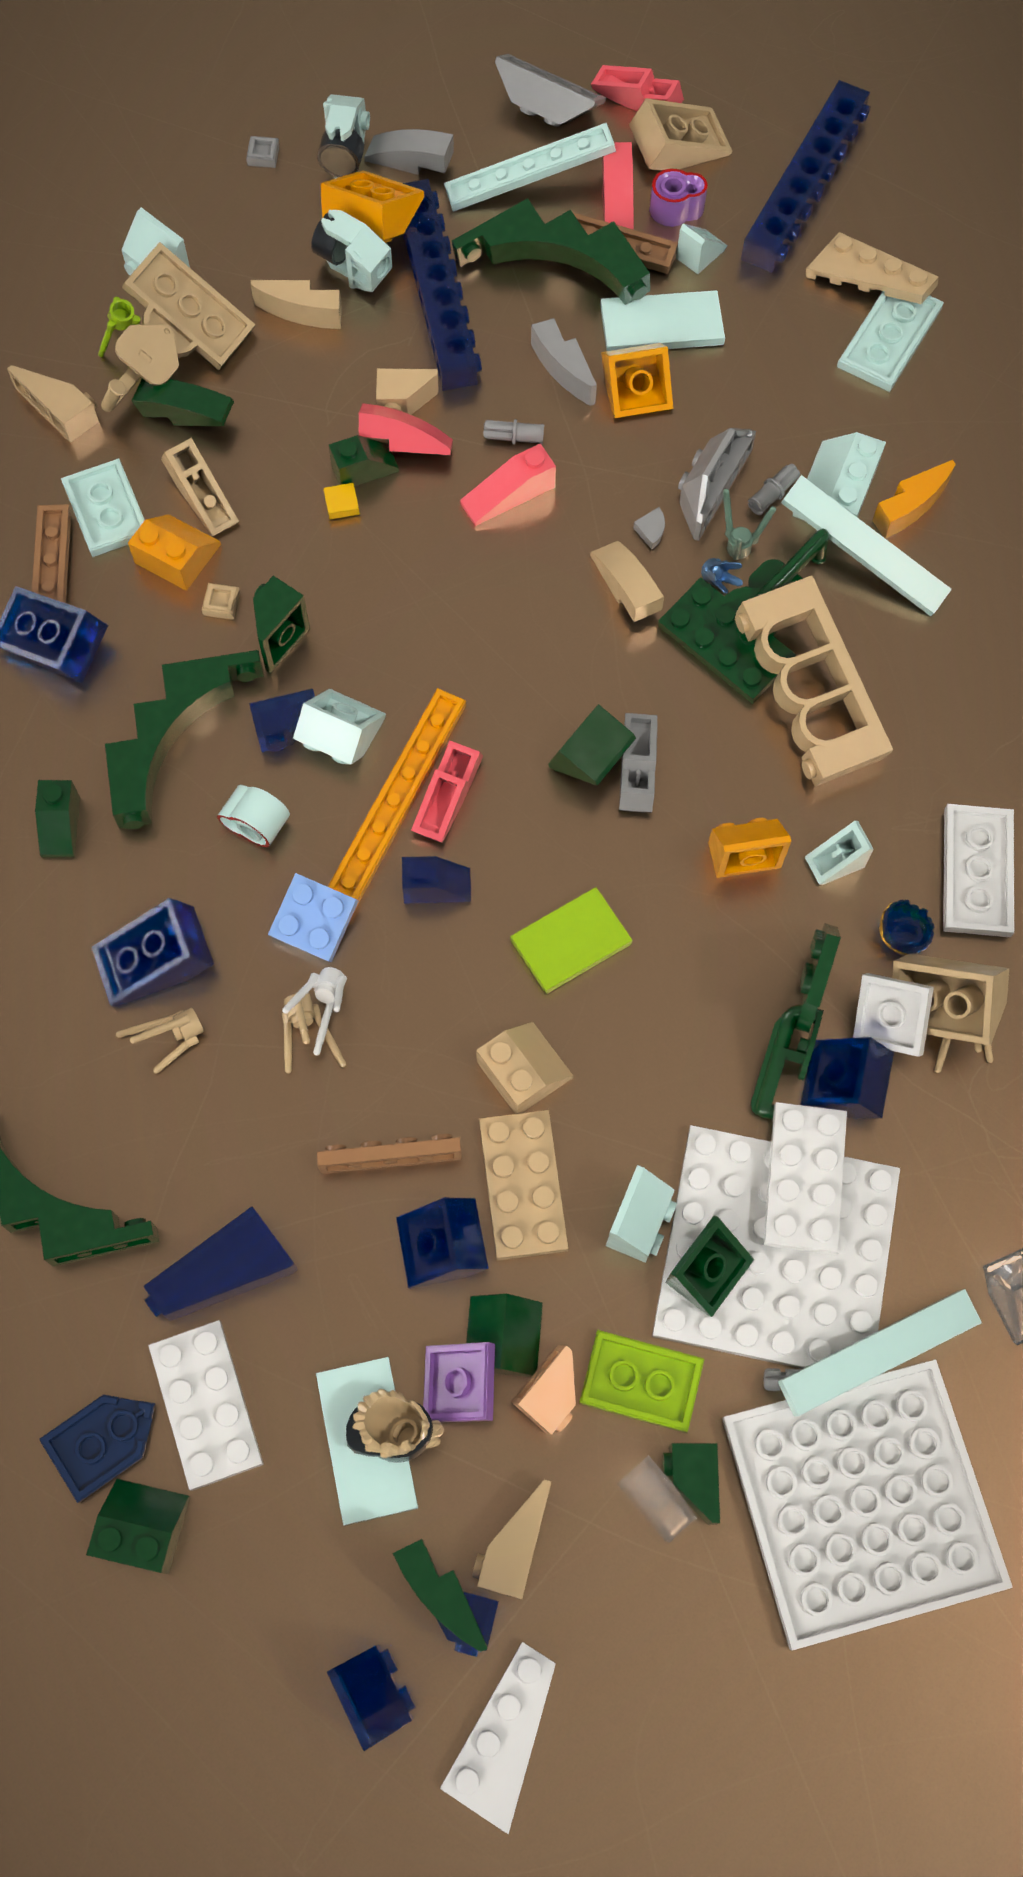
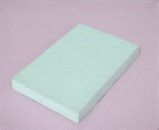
M118 458L61 478L91 556L95 557L127 546L129 540L145 519L120 459Z

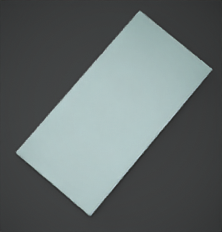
M717 290L645 295L640 300H634L626 305L619 297L601 299L600 308L606 351L655 343L666 345L668 349L724 345L725 334Z
M883 291L840 357L837 367L890 392L942 310L944 302L929 295L922 304L885 296Z
M389 1357L316 1373L343 1525L418 1509L409 1461L388 1462L379 1457L356 1454L347 1446L346 1425L354 1409L358 1407V1403L364 1402V1396L377 1392L379 1389H384L387 1392L395 1391Z

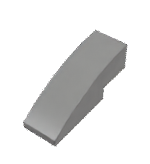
M420 129L381 133L373 136L364 158L366 162L417 175L421 167L445 173L454 153L453 134Z
M554 318L532 324L531 345L546 370L562 387L589 406L594 405L597 384L576 338L564 341Z
M625 713L624 726L634 733L636 739L622 755L619 810L652 812L655 793L658 715Z

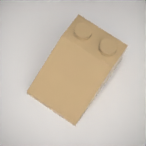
M646 98L629 123V127L648 169H682L730 156L732 153L729 142L711 107Z

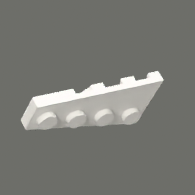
M524 1642L519 1646L440 1787L441 1790L507 1834H509L556 1663Z

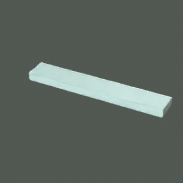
M604 123L444 183L452 211L454 212L616 152V148L608 125Z
M801 475L781 501L784 506L817 531L823 528L829 532V540L929 616L936 612L951 591L950 587Z
M959 1290L779 1380L778 1384L794 1417L800 1416L982 1322L966 1290Z

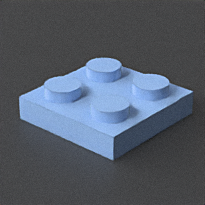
M295 873L268 935L328 962H332L359 901Z

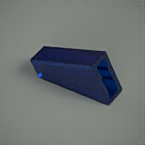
M252 1206L145 1284L143 1287L149 1296L144 1300L156 1317L163 1314L169 1321L292 1275L298 1269Z

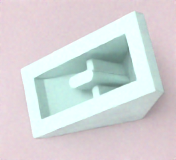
M682 224L679 232L676 259L696 274H699L723 253L728 245L706 229Z
M853 821L807 854L805 859L819 885H824L865 868L874 849L859 821Z

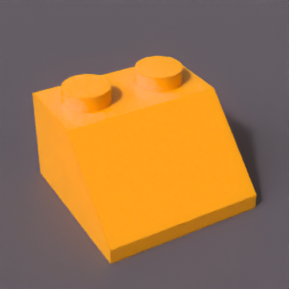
M655 343L601 352L604 382L614 418L674 409L668 346Z
M167 514L146 519L129 540L128 545L135 564L187 591L221 546V542Z
M756 818L746 824L739 825L723 823L713 828L708 843L716 878L782 868L792 842L789 833L778 819L767 820L766 818Z

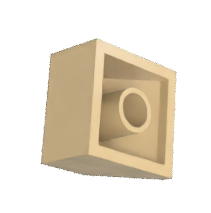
M533 1022L505 1030L476 1050L477 1063L515 1114L523 1113L573 1078V1074Z

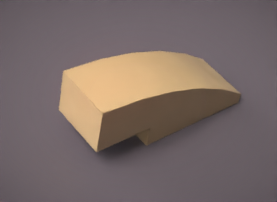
M251 280L250 285L254 305L262 310L302 325L341 329L342 307L340 290H311L310 280Z
M613 542L590 553L591 558L618 604H624L633 622L662 610L664 596L640 561L621 542Z

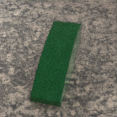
M142 378L132 398L133 404L143 417H168L174 425L224 426L234 404L233 399L224 394L198 385L171 379L163 385L155 386Z
M423 1539L392 1553L405 1579L420 1601L436 1619L459 1639L477 1651L482 1652L488 1649L455 1571L452 1570L439 1577Z

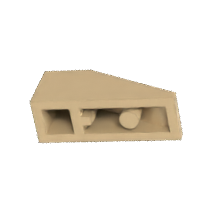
M13 365L7 368L14 388L70 443L99 422L95 411L97 405L87 392L82 393L73 384Z
M192 438L164 452L161 458L163 464L211 537L239 523L238 518Z
M544 1479L487 1546L485 1555L477 1554L472 1577L479 1579L477 1587L522 1600L552 1481Z

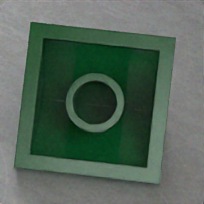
M598 704L548 765L550 769L598 785L635 741L636 737L634 733Z
M713 1216L672 1270L665 1283L706 1315L712 1317L752 1264L754 1258L721 1219Z
M507 1293L470 1296L466 1343L490 1342L495 1344L494 1374L532 1377L538 1369L543 1303Z

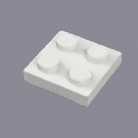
M870 973L862 974L852 1042L912 1056H922L934 987Z

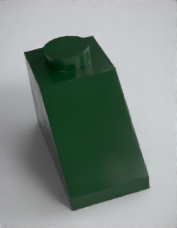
M356 435L329 444L331 466L339 485L354 483L355 487L399 472L392 452L389 451V445Z
M38 780L35 815L41 857H75L80 796L72 780Z
M672 1443L669 1446V1453H663L662 1455L663 1476H669L670 1486L708 1525L719 1524L718 1443Z

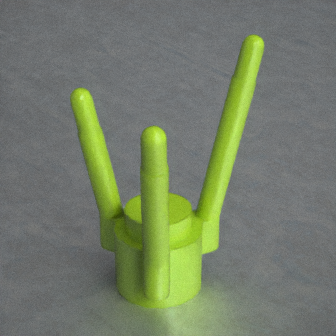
M117 296L113 298L107 314L109 321L107 322V329L98 353L99 357L104 356L115 329L122 331L126 330L130 325H140V317L134 315L132 304Z

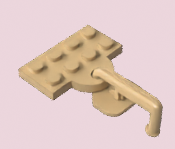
M161 242L156 245L122 286L146 310L142 316L141 325L128 326L116 341V355L129 368L119 380L112 379L108 383V390L101 402L103 411L111 412L140 378L155 386L165 384L178 369V358L186 357L194 350L220 370L256 325Z

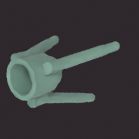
M724 489L725 536L728 538L726 549L733 560L744 559L750 554L752 545L758 543L760 535L771 520L776 508L772 506L754 533H751L746 527H737L735 529L732 521L730 493L728 489Z

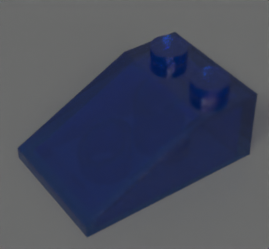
M15 586L0 618V649L53 673L83 683L109 625L86 610Z
M172 898L166 899L91 947L109 1004L113 1007L186 982L214 965L194 906Z
M379 1644L327 1671L363 1751L371 1748L414 1719L411 1711L416 1708L407 1686L399 1688L393 1676V1673L398 1671V1667L388 1648L381 1651Z

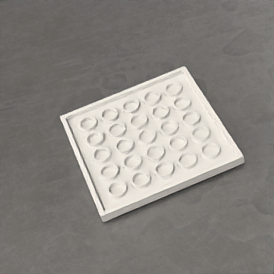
M690 1125L652 1337L803 1369L877 1332L879 1329L900 1168L844 1157L839 1247L836 1254L765 1246L763 1242L771 1142ZM717 1216L754 1258V1261L715 1314L710 1317L665 1282L712 1217Z
M936 1360L880 1374L800 1416L794 1417L787 1401L784 1400L722 1418L790 1650L814 1645L1013 1588Z

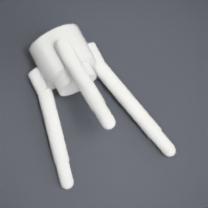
M332 967L322 969L320 974L311 973L308 982L282 1009L283 1013L287 1014L312 988H314L316 998L320 1002L326 1003L313 1051L316 1056L321 1052L332 1010L334 1012L340 1011L343 989L347 977L340 970Z

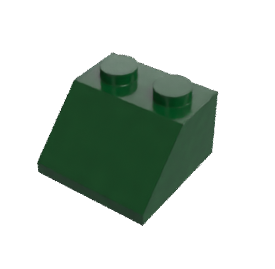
M274 575L266 584L263 583L257 588L253 597L258 641L265 670L270 674L310 629L304 595Z
M116 1479L97 1516L86 1555L169 1574L190 1496Z

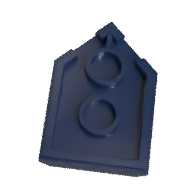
M103 1394L39 1439L77 1503L83 1501L144 1457L155 1403Z

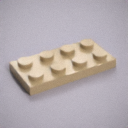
M549 1110L479 1118L497 1261L568 1252Z

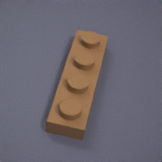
M573 212L588 235L609 224L608 222ZM617 225L646 268L669 274L677 253L678 242Z
M69 504L37 506L30 615L33 620H65L71 509Z
M438 1134L432 1136L431 1140L418 1142L417 1138L413 1137L400 1138L396 1140V1144L382 1145L380 1141H367L361 1143L359 1148L346 1149V1145H330L325 1147V1151L317 1152V1163L321 1174L462 1160L460 1137L453 1138L451 1134Z

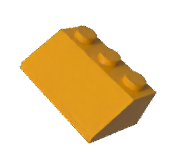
M364 170L321 183L322 218L329 210H342L365 223L384 242H390L393 237L405 233L424 198V191Z

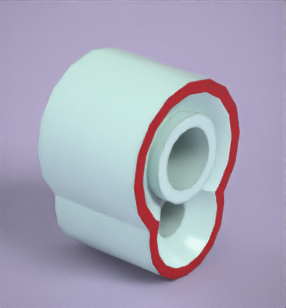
M238 785L217 815V818L222 825L233 833L244 837L258 846L269 847L289 818L290 812L281 801L260 788Z

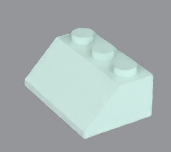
M858 432L822 441L807 479L858 517L886 442ZM793 512V517L802 519Z

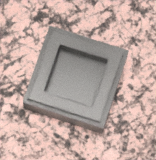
M250 136L246 157L247 165L276 168L280 146L279 138Z

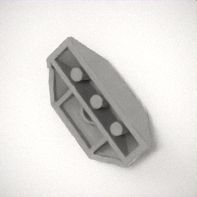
M504 54L496 56L495 64L511 102L520 106V111L525 114H538L545 117L544 122L547 124L560 126L605 103L606 97L529 64L513 55Z
M729 428L711 438L704 450L699 449L696 452L691 472L683 474L678 485V489L681 490L679 503L693 539L700 540L723 501V490L730 489L752 452L756 431L752 429Z

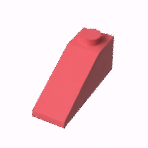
M540 443L509 459L460 500V504L473 524L477 526L555 488L556 465Z

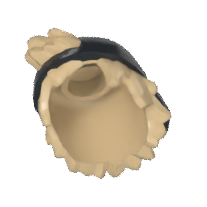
M379 1389L377 1392L364 1396V1402L358 1403V1407L354 1409L346 1425L347 1446L354 1453L379 1457L382 1460L396 1463L413 1460L426 1449L439 1445L441 1443L439 1437L444 1433L441 1422L439 1420H432L425 1408L419 1403H416L414 1400H407L400 1392L397 1393L394 1390L387 1392L384 1389Z

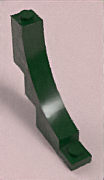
M528 198L452 240L454 256L460 267L469 262L476 261L485 253L493 264L522 259L549 260L574 266L595 276L613 290L625 305L634 300H640L651 291L649 271L614 221L588 235L571 210L544 223Z
M259 650L162 665L166 699L133 704L138 739L105 744L112 813L119 829L133 830L152 823L153 790L162 762L179 736L201 715L218 704L234 697L233 681L249 682L255 678L264 677Z
M0 1137L1 1226L10 1233L39 1226L44 1260L51 1266L160 1242L158 1229L152 1221L146 1222L145 1218L131 1219L124 1223L125 1227L120 1228L119 1217L112 1210L76 1205L40 1189L29 1181L17 1168Z

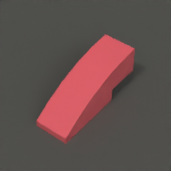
M602 65L591 83L592 89L635 111L639 110L646 98L682 103L684 100L679 80L656 79L650 68Z
M614 142L616 152L602 156L603 217L605 222L611 223L614 221L616 225L634 230L632 142Z
M362 403L359 411V436L389 439V451L451 454L453 439L433 425L400 410Z
M449 740L438 770L435 769L411 831L443 843L483 758L481 752Z

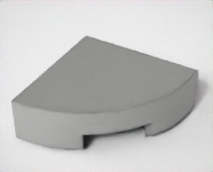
M659 507L636 520L633 526L651 550L660 543L665 528V518Z

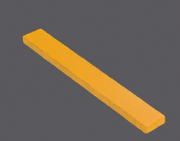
M439 688L436 689L330 881L329 888L355 898L360 902L466 707V700Z

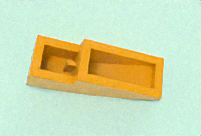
M953 460L900 481L895 495L878 503L872 521L885 539L910 526L932 507L950 480L956 465Z

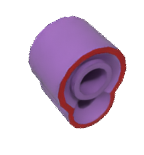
M674 168L665 169L657 173L652 181L649 207L651 217L657 223L670 227L679 226L686 221L700 218L704 213L708 186L706 179L698 173H687Z

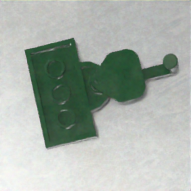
M824 528L818 530L786 564L776 559L763 562L750 575L748 586L734 589L725 596L700 577L658 620V626L753 704L774 683L778 674L770 673L757 661L754 651L756 639L748 642L745 633L742 634L739 631L735 621L736 612L743 601L803 579L798 573L810 561L814 564H823L827 558L829 532ZM777 631L768 635L769 646L774 653L785 658L796 657L793 651L774 637Z
M824 923L822 931L815 930L810 946V955L813 958V962L805 963L800 979V993H804L801 1005L798 1004L790 1007L774 1024L751 1100L752 1111L758 1116L773 1120L774 1104L772 1102L785 1060L799 1063L798 1079L803 1081L824 1011L818 1008L820 1007L841 939L838 927ZM794 1029L809 1033L808 1039L800 1037L797 1049L789 1047Z

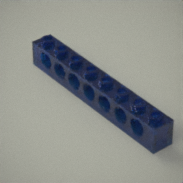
M841 80L838 81L744 239L742 261L773 273L778 262L783 263L790 247L788 246L789 243L796 242L801 231L802 221H808L813 210V202H819L825 189L824 183L832 180L837 167V161H843L848 149V142H854L859 131V123L864 124L871 109V106L867 105L870 95L869 91Z
M429 179L403 183L424 191V198L403 236L442 391L477 385V372H482L479 353L474 354L473 348L476 347L473 329H467L466 324H469L468 309L466 305L461 306L460 301L463 300L462 286L460 282L455 283L454 278L457 277L456 263L454 259H449L448 256L451 254L450 240L448 236L443 237L442 232H445L443 214H437L436 209H439L437 191H431Z

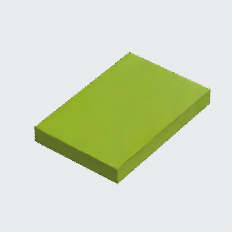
M597 887L510 936L511 942L545 994L552 992L632 945L633 941Z
M597 1330L579 1404L688 1433L704 1358Z

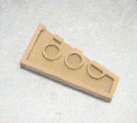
M840 232L806 268V278L816 280L817 276L830 278L829 283L842 285L843 282L858 285V290L866 292L875 289L882 290L885 296L922 304L938 286L939 276Z

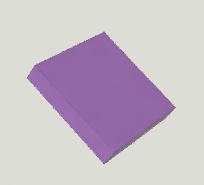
M494 1343L426 1346L423 1407L432 1420H439L440 1422L493 1421Z

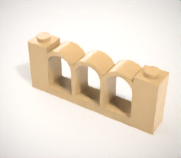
M808 576L741 603L735 616L736 625L742 634L745 633L748 642L756 639L754 651L760 665L770 673L778 674L773 684L774 698L783 710L796 715L791 728L793 740L801 750L806 752L801 757L803 760L802 769L805 776L812 780L814 786L816 787L886 758L893 751L891 743L813 576ZM806 620L819 648L791 658L780 657L774 653L769 646L768 635ZM825 660L838 689L810 699L799 698L794 695L788 687L787 675ZM843 700L857 730L831 740H821L814 737L807 729L806 715Z

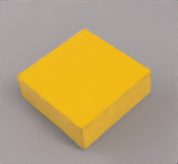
M354 483L323 488L329 520L360 514Z

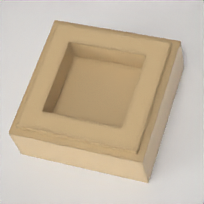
M208 583L201 609L203 616L234 620L240 597L239 587Z

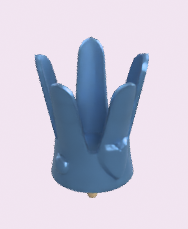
M711 558L702 566L701 574L703 579L711 585L717 586L725 594L728 593V590L722 582L735 586L743 585V581L728 572L731 569L742 568L741 563Z

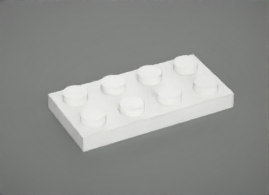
M957 804L946 805L944 809L943 931L1011 937L1014 934V809Z
M778 1102L774 1105L763 1245L836 1254L838 1252L847 1111Z
M218 1320L148 1345L189 1490L193 1491L264 1465L221 1321Z

